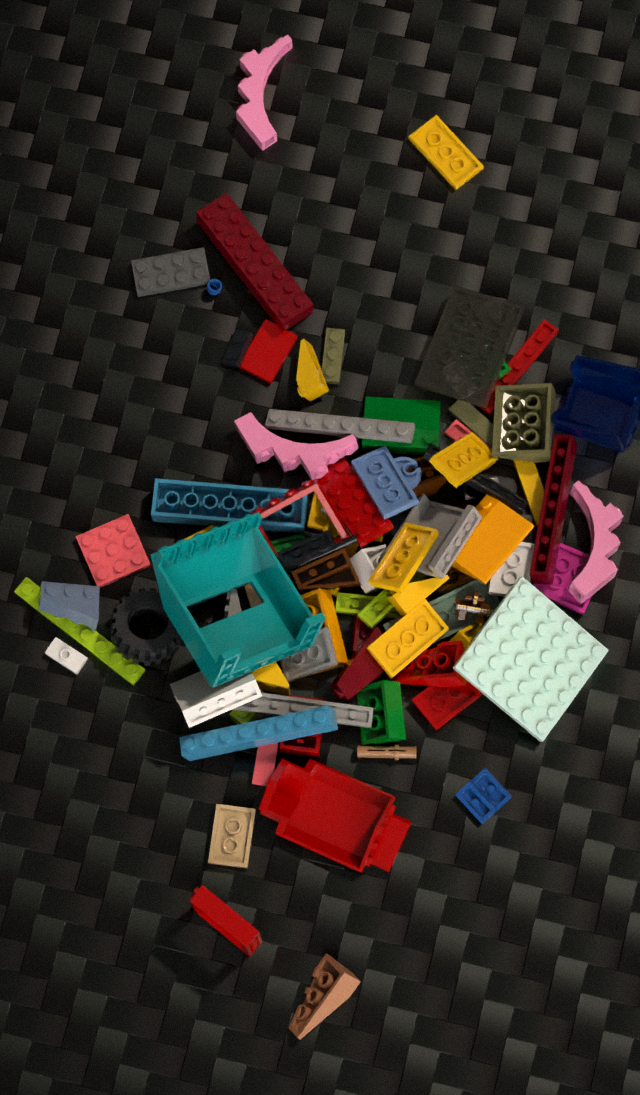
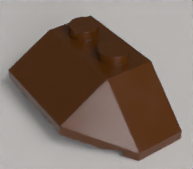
M423 457L415 458L414 460L418 465L416 468L420 467L422 475L421 481L412 490L419 499L422 493L426 496L435 494L447 479ZM416 468L407 469L406 472H414Z

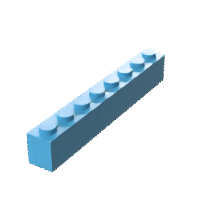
M327 705L180 737L181 755L187 760L193 761L338 730L336 711Z

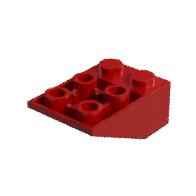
M288 695V696H290V697H297V698H305V699H312V700L327 701V700H323V699H315V698H308V697H300V696ZM322 733L280 742V753L319 758Z

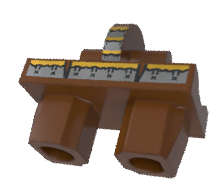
M474 590L472 595L465 594V600L455 599L456 618L465 621L467 620L468 612L475 613L474 622L484 624L487 615H491L490 604H484L485 598L478 597V591Z

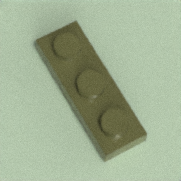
M326 328L322 373L327 384L339 385L345 329Z

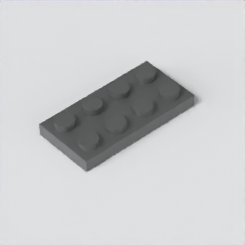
M204 247L131 260L138 297L207 285L210 280Z

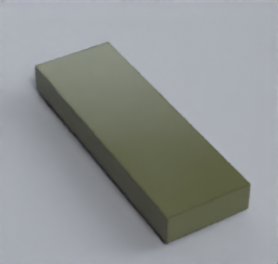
M459 398L449 408V412L481 440L492 447L494 425L466 399L461 400Z

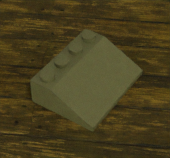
M552 383L496 386L492 445L493 457L533 463L550 462L554 441L556 392Z

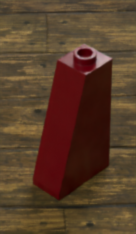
M378 627L373 628L367 633L331 685L333 694L338 700L342 702L349 700L384 672L383 668L366 649L383 634Z

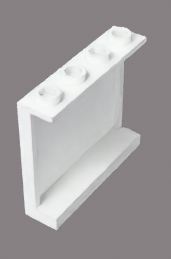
M202 671L170 684L189 728L262 697L252 672L214 688H211Z

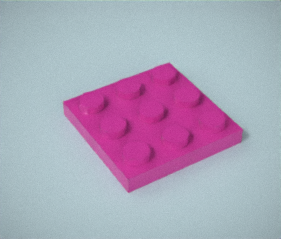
M560 543L553 585L534 583L533 586L552 602L584 615L591 597L581 604L568 589L571 582L583 571L590 555Z

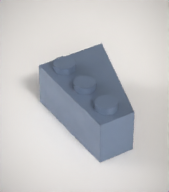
M42 581L39 591L38 610L59 618L65 617L77 625L80 623L96 631L99 620L100 586Z

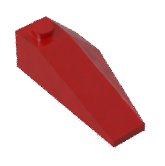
M461 640L442 642L437 644L438 647L431 650L425 649L393 678H390L387 674V680L400 682V684L466 686L467 680L452 668L464 653L463 642Z

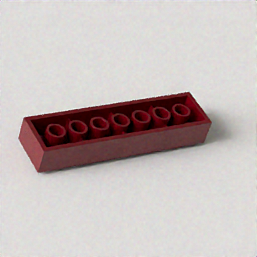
M227 193L196 212V222L282 331L288 330L313 313L314 304Z

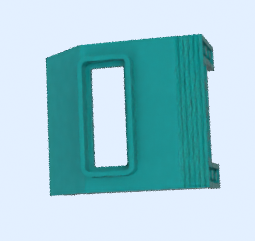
M259 512L247 514L237 521L231 520L221 527H213L203 534L197 533L190 539H181L174 545L169 547L163 546L158 552L150 554L163 608L198 667L203 672V675L207 678L211 688L312 647L326 619L322 612L314 616L312 615L258 529L263 519ZM246 584H250L262 604L202 628L198 627L187 609Z

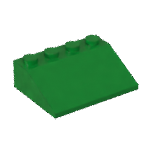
M365 397L364 418L414 423L415 431L412 443L362 438V451L372 452L386 446L390 453L424 455L430 443L438 447L441 401Z

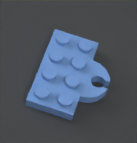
M383 446L351 461L354 470L384 520L419 504L418 498L412 489L419 484L422 474L420 467L416 468L418 465L414 459L409 457L393 459L387 447ZM416 468L414 472H406L407 469Z

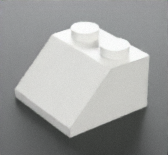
M386 544L361 549L350 558L365 594L382 589L371 586L368 580L384 557L383 553L387 548Z

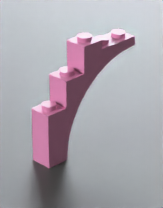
M289 35L280 37L272 46L264 48L260 54L252 50L243 54L240 59V68L249 78L242 79L238 85V92L247 104H242L237 109L236 116L237 120L262 151L277 142V133L270 124L264 109V90L274 66L293 48L292 39Z
M251 412L234 421L238 433L257 464L269 460L272 456H275L284 472L293 470L302 464L312 481L316 478H322L329 472L327 465L336 463L340 458L351 455L358 449L357 440L353 434L327 443L307 444L293 442L273 434L262 426Z
M578 480L573 484L570 494L579 504L586 517L590 529L591 548L586 566L571 582L568 591L582 604L611 581L617 573L618 569L615 563L608 560V558L618 550L621 542L611 531L620 525L624 516L620 509L614 507L611 503L605 507L602 501L596 498L589 488Z

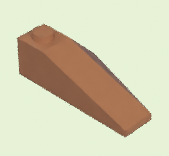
M327 953L314 969L312 984L310 988L306 987L304 992L307 994L303 1004L298 1006L289 1026V1029L298 1039H302L343 1004L361 982L350 970Z

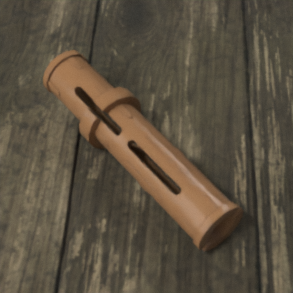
M358 745L357 747L358 758H395V760H399V758L416 759L417 746Z

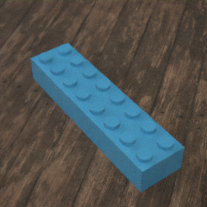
M155 478L151 517L153 522L221 527L231 520L237 521L247 514H252L251 512L259 506L261 508L267 506L268 502L273 498L278 497L280 499L290 489ZM308 494L263 518L260 523L263 530L305 534Z

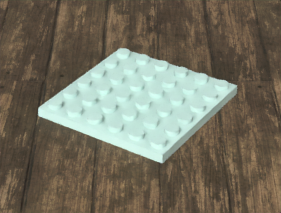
M521 576L452 668L537 740L543 742L609 650Z

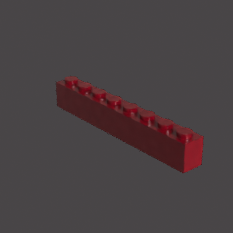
M554 435L529 573L533 583L553 585L577 450V442L574 435Z

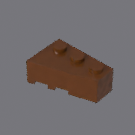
M345 548L292 571V575L301 592L312 591L318 588L333 589L362 586Z

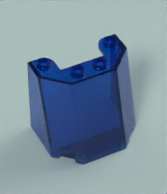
M576 355L575 360L570 364V372H572L574 378L573 384L568 388L566 402L562 404L561 409L558 408L557 411L553 412L551 422L557 431L574 435L575 437L624 453L627 445L633 443L640 424V369Z

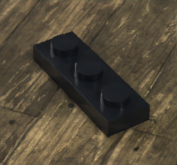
M328 529L281 550L277 554L280 564L287 571L336 549L337 546L331 530Z

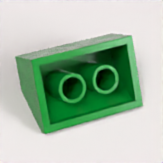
M382 680L361 689L357 693L358 706L374 708L371 728L360 727L362 746L391 744L405 740L400 682Z

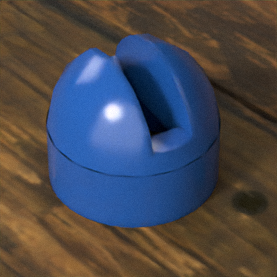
M218 279L209 280L207 283L208 293L211 295L219 294L222 289V283Z

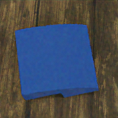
M484 768L456 794L457 798L481 824L487 821L512 798V795L487 768Z

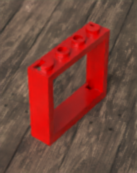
M317 478L313 481L311 479L301 484L302 487L296 490L292 488L285 492V496L280 499L278 497L273 498L268 502L267 506L263 508L259 506L251 512L252 514L259 512L262 518H265L315 491L339 532V535L334 537L335 543L350 537L348 530ZM260 525L258 529L280 562L275 548Z
M202 885L200 889L198 887L194 889L190 896V903L194 911L250 957L263 942L260 932L205 886Z

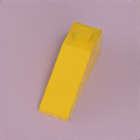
M302 339L296 376L297 391L302 398L305 397L311 402L329 392L313 346L305 339Z
M445 575L443 579L436 577L408 583L403 593L390 591L392 595L387 599L399 614L404 616L446 582L449 577Z

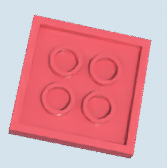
M129 514L76 536L95 583L100 588L151 567Z

